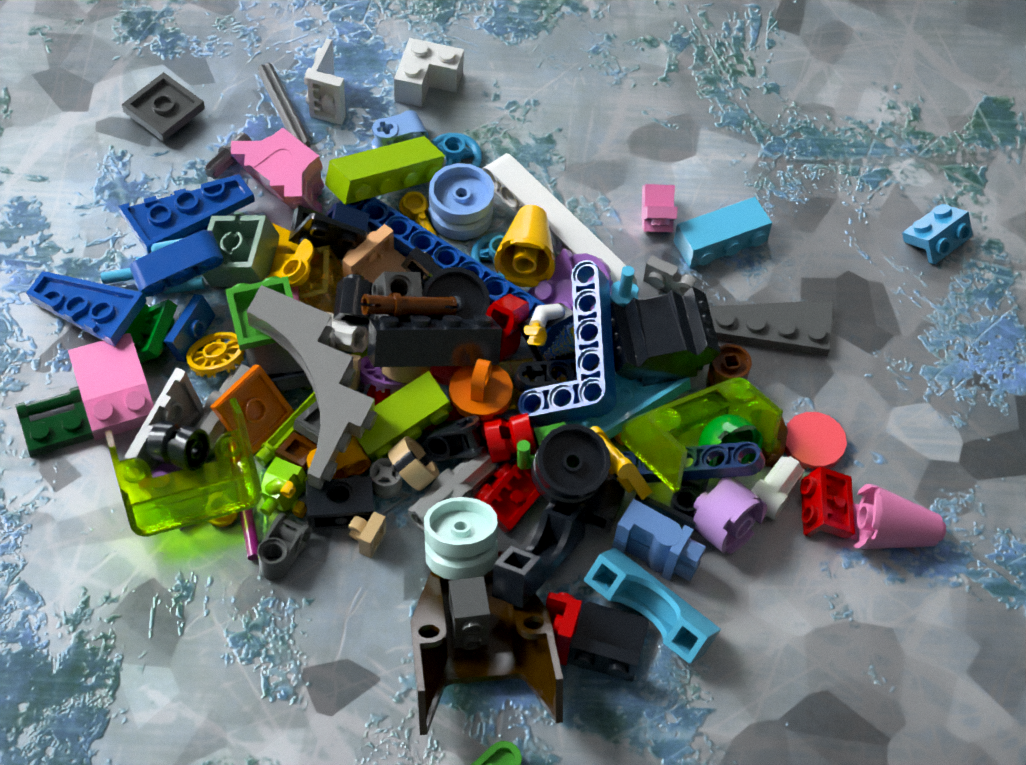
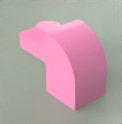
M645 184L642 186V229L644 232H673V223L677 219L678 207H674L675 185Z

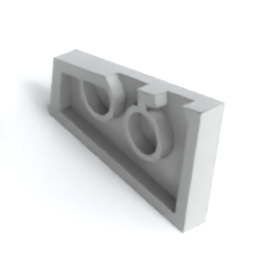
M177 367L124 456L135 477L143 479L161 464L160 462L153 461L147 452L148 435L157 422L165 420L182 424L183 426L194 427L203 416L204 407L186 371Z

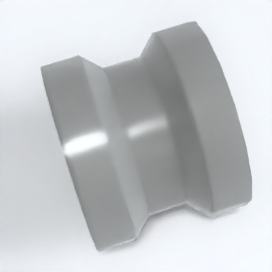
M381 458L371 465L370 476H372L373 493L383 499L397 496L402 489V477L396 471L390 459Z

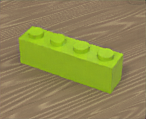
M425 136L330 160L325 185L347 205L430 182L435 173L442 169L445 155Z

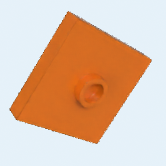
M256 364L210 406L246 455L250 456L258 451L261 445L295 412L263 368Z

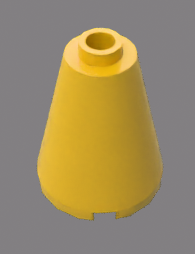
M526 205L520 208L496 250L494 257L497 273L500 271L506 280L519 287L538 286L540 281L546 278L548 281L555 271L556 261L547 213L537 205Z

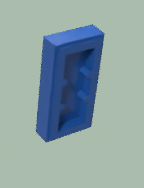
M194 294L164 340L177 361H187L186 355L189 348L203 337L216 316L203 295Z

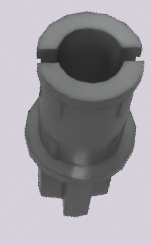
M240 132L232 141L252 140L247 134ZM231 142L226 146H221L218 149V154L204 166L205 174L208 177L216 179L230 166H235L238 163L231 155Z

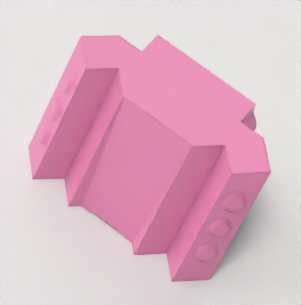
M284 128L261 141H231V155L253 178H256L291 209H296L300 205L322 213V205L317 201V197L322 194L324 189V183L321 179L323 166L319 155Z

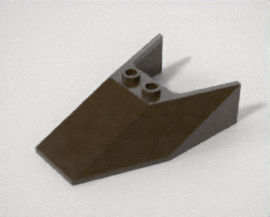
M498 551V558L504 553L503 551ZM492 569L484 575L490 611L488 644L474 650L454 649L448 612L449 581L452 580L442 578L431 571L410 621L420 735L428 734L445 687L451 684H468L484 681L524 680L555 723H563V675L549 610L535 593L523 608L492 597Z

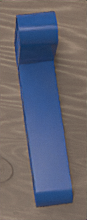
M590 260L579 262L573 268L571 275L577 380L529 389L520 396L518 401L519 411L522 414L528 413L530 421L538 426H548L605 415L611 412L616 405L609 280L600 268ZM594 276L593 279L587 283L588 279ZM596 304L594 309L589 311L590 307ZM598 333L596 338L590 341L591 337ZM600 362L598 367L595 370L591 371L592 367L596 363ZM601 392L600 397L593 401L594 396ZM571 398L570 402L563 407L564 402ZM541 403L540 408L534 412L535 407Z

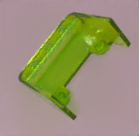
M736 377L627 420L622 426L621 441L673 492L680 490L688 450L674 438L675 436L705 425L714 418L724 414L740 415L754 424L757 430L762 433V447L770 452L774 449L783 411L748 380Z
M236 398L229 399L237 430L220 435L214 445L217 461L203 464L200 469L195 471L184 469L152 478L150 467L143 459L133 457L119 460L112 430L105 432L129 525L135 534L142 537L157 535L248 510L260 502L262 497L260 480L244 415Z

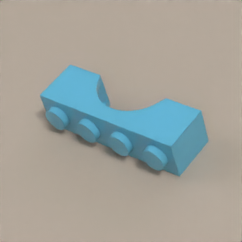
M617 548L601 553L583 580L607 600L625 604L646 616L659 629L663 637V644L689 664L705 655L721 631V628Z

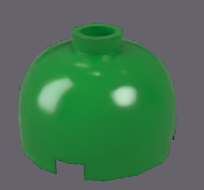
M724 414L714 418L704 427L698 440V446L753 442L761 450L763 436L754 424L742 416ZM756 454L745 455L740 463L753 462ZM717 456L713 458L709 466L715 467L720 465L725 457Z

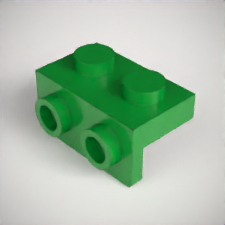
M169 299L152 307L145 304L124 333L131 334L140 364L157 358L165 347L163 342L167 332L175 322L174 314L178 307Z

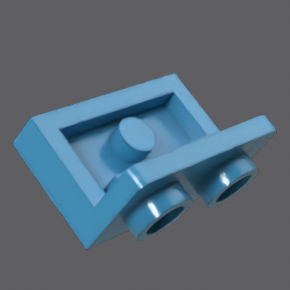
M941 204L920 220L915 221L912 226L902 232L905 243L926 249L928 262L936 264L969 240L973 233L968 211Z

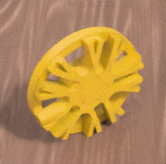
M217 332L196 341L189 348L186 359L190 369L197 376L203 377L207 374V377L211 378L212 375L216 377L218 372L227 370L230 373V369H236L235 364L240 365L241 361H244L243 355L245 350L240 351L235 333ZM225 339H230L228 343H224ZM203 346V351H197L199 348Z

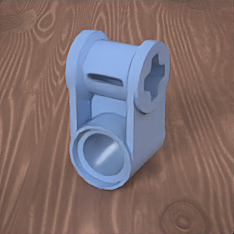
M409 110L398 115L376 120L372 126L375 138L372 140L371 147L375 149L387 146V143L391 145L422 136L428 139L429 135L418 114L415 111Z

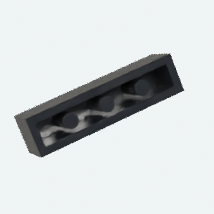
M416 315L412 316L411 319L402 320L395 316H381L379 320H369L367 357L374 367L475 366L478 359L492 361V365H499L502 328L492 317L487 315H475L473 319H462L455 315H445L442 319H430L427 316Z

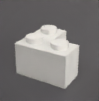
M409 38L394 78L395 102L422 107L429 87L457 92L463 75L464 49Z

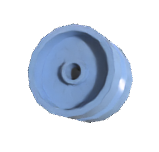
M462 163L445 166L436 172L429 186V219L433 228L441 235L453 240H469L487 231L493 219L494 184L491 177L479 167Z

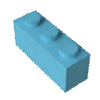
M756 197L677 224L673 242L689 268L707 265L717 258L726 255L732 256L742 249L763 244L768 240L772 221Z

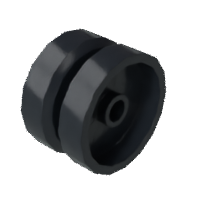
M447 267L434 273L425 283L422 291L423 297H455L460 306L458 308L445 306V308L457 309L455 316H459L462 319H473L475 315H486L490 306L489 291L484 281L473 271L462 267ZM427 316L430 319L443 318V316Z
M579 424L562 425L551 430L541 441L531 465L532 481L538 493L548 502L561 507L579 506L589 501L606 480L611 466L610 451L603 438L593 429Z

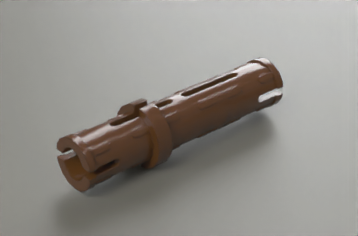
M390 293L388 296L364 294L361 299L362 303L374 304L373 306H361L363 315H388L399 318L401 315H456L457 309L445 308V306H457L456 298L453 296L417 297Z

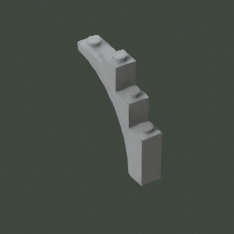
M261 285L247 310L248 324L270 336L291 354L304 370L315 392L320 411V432L317 449L307 475L308 484L321 490L325 480L329 482L332 480L338 463H335V460L340 452H346L352 435L361 439L366 429L370 431L373 428L378 413L375 412V399L349 388L356 374V370L353 369V356L328 346L335 332V328H332L331 314Z

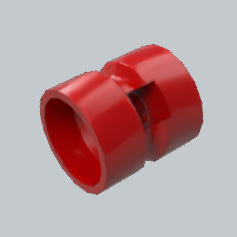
M528 413L511 416L509 422L506 423L502 419L484 422L487 445L493 464L510 460L512 454L517 455V444L522 440L530 443V455L536 453L537 450Z

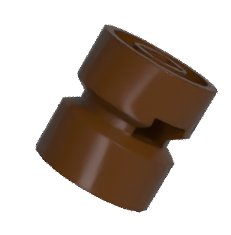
M725 344L719 346L721 353L710 363L705 382L706 389L715 399L733 401L744 393L752 360L749 353L741 346Z

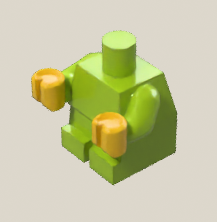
M275 457L264 474L259 490L265 500L260 508L263 514L271 516L275 509H279L283 512L292 510L295 516L299 518L304 517L307 507L304 502L298 501V497L303 491L306 492L308 477H306L302 467Z

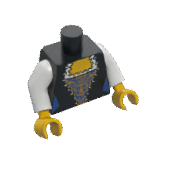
M564 304L539 305L536 307L532 317L518 324L536 361L576 359L573 311ZM551 372L555 380L557 379L559 382L566 381L565 375L561 372Z

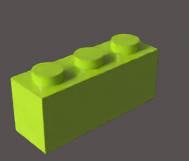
M427 371L375 405V412L378 413L373 428L370 431L366 429L362 438H357L372 462L381 458H389L388 451L404 437L409 436L414 440L418 439L423 433L422 430L431 424L435 426L444 422L450 416L449 413L453 411V408L431 373Z

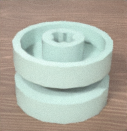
M458 497L440 501L427 511L424 517L426 564L433 573L445 579L460 580L482 577L493 569L494 563L498 559L497 514L490 505L478 499Z

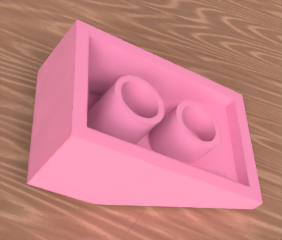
M124 334L115 347L102 340L68 350L94 439L98 440L142 427L154 404L131 334Z

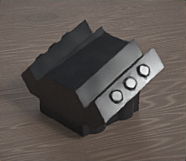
M693 286L683 296L671 290L663 296L640 300L633 298L625 307L614 302L611 303L615 373L628 380L638 379L642 382L643 387L697 376L698 366L710 364L721 353L706 293Z

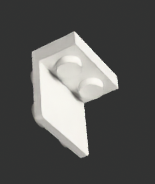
M326 39L322 48L319 47L315 53L312 68H308L305 73L304 84L308 87L306 104H309L310 117L342 125L346 118L344 78L335 76L333 40Z

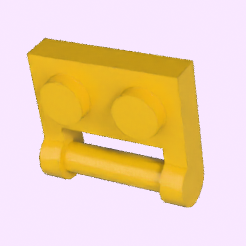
M598 426L591 427L590 429H593L603 438L610 451L611 466L609 473L611 475L615 473L618 476L616 479L627 493L634 490L642 500L652 493V490L635 465L628 458L624 457L612 444L604 431Z

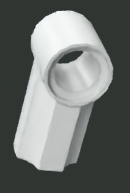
M326 312L331 314L332 328H335L336 348L353 353H362L368 346L369 333L366 327L333 319V313Z
M781 456L765 479H760L751 490L767 504L765 516L772 520H775L788 501V495L805 472L800 462L791 456Z

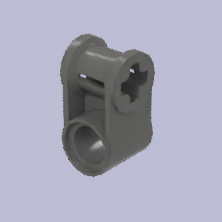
M279 513L257 549L261 575L269 580L283 578L298 554L307 545L312 527L307 524L304 526L287 519L286 514ZM270 557H279L276 561L267 560Z

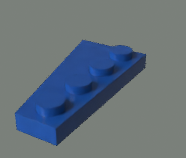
M238 174L203 183L199 189L190 191L184 188L174 191L172 196L161 199L153 196L143 199L144 203L129 206V203L118 205V208L126 223L149 254L152 252L151 247L154 243L180 239L208 225L211 216L231 214L255 202L253 192Z
M46 271L41 272L26 292L31 302L114 347L147 302L142 292Z

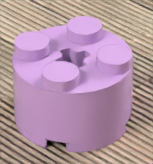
M733 477L721 478L717 486L709 494L704 492L696 499L694 508L697 512L693 519L696 523L694 530L725 554V551L729 554L734 553L754 535L751 527L755 521L760 524L762 523L767 512V504Z

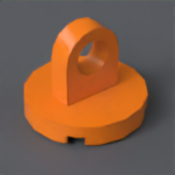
M478 359L475 366H462L455 371L450 380L449 398L456 407V411L462 416H478L481 421L493 419V416L499 413L501 415L507 410L512 401L513 384L509 374L498 365H492V361Z

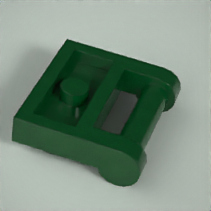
M78 386L70 388L68 393L25 404V402L15 404L30 457L94 439ZM74 404L75 409L32 422L30 420V416Z

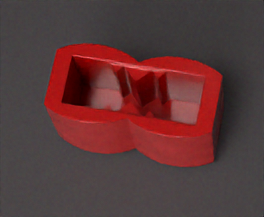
M508 294L493 302L486 312V315L492 317L502 328L499 365L517 352L521 340L518 324L528 319L529 302L512 294Z

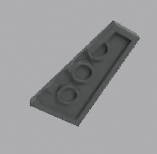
M834 300L711 306L710 308L717 340L828 356L830 351Z

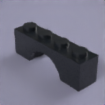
M550 503L542 511L539 526L529 546L525 550L510 546L494 563L492 597L523 608L585 537L587 505L561 507Z

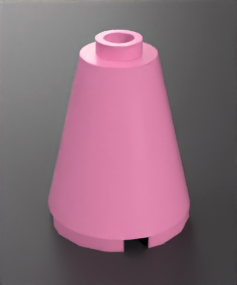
M865 484L857 494L862 495L860 504L853 503L855 534L850 539L857 541L853 545L855 548L867 550L936 546L945 537L946 524L943 522L940 514L877 485Z

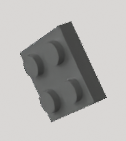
M164 72L122 104L124 113L163 142L205 109L203 100Z

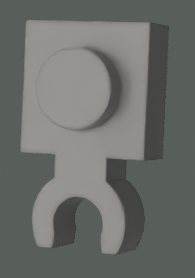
M651 255L646 263L643 281L650 284L653 288L661 289L668 293L672 289L676 290L678 294L683 296L692 286L694 287L697 279L689 274L678 273L679 267Z

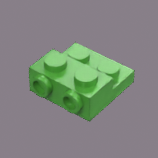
M272 276L262 282L253 284L240 283L230 289H225L240 351L277 343L270 336L249 326L247 310L261 285L293 298L288 276L281 278Z

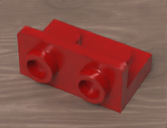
M517 460L511 463L505 461L493 474L496 477L491 485L485 484L474 496L475 499L490 505L496 512L498 527L504 533L509 532L540 495L532 481L531 468L526 470L520 469L517 466Z
M820 466L802 478L800 491L802 494L801 519L803 522V535L811 537L821 530L846 539L855 534L852 477Z
M549 592L546 607L550 614L560 664L566 666L570 643L579 623L582 601L577 600L568 593L560 592L556 594Z

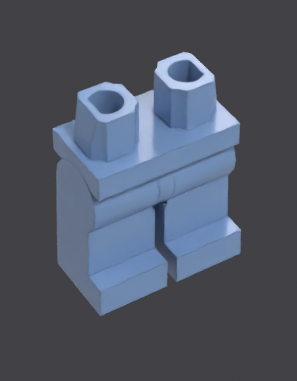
M633 499L617 525L611 549L617 548L623 554L628 552L645 561L653 571L662 572L661 577L668 581L671 580L674 573L691 581L700 565V559L706 546L691 539L694 529L686 525L681 529L680 525L672 519Z

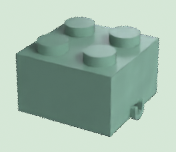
M240 211L235 212L234 216H211L207 230L213 232L224 261L220 266L202 274V276L211 287H233L240 283L253 284L262 282L270 274L280 238L279 233L266 215H246Z

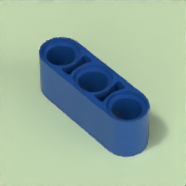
M203 230L138 258L129 267L139 292H142L145 297H151L217 268L223 263L224 258L213 232Z

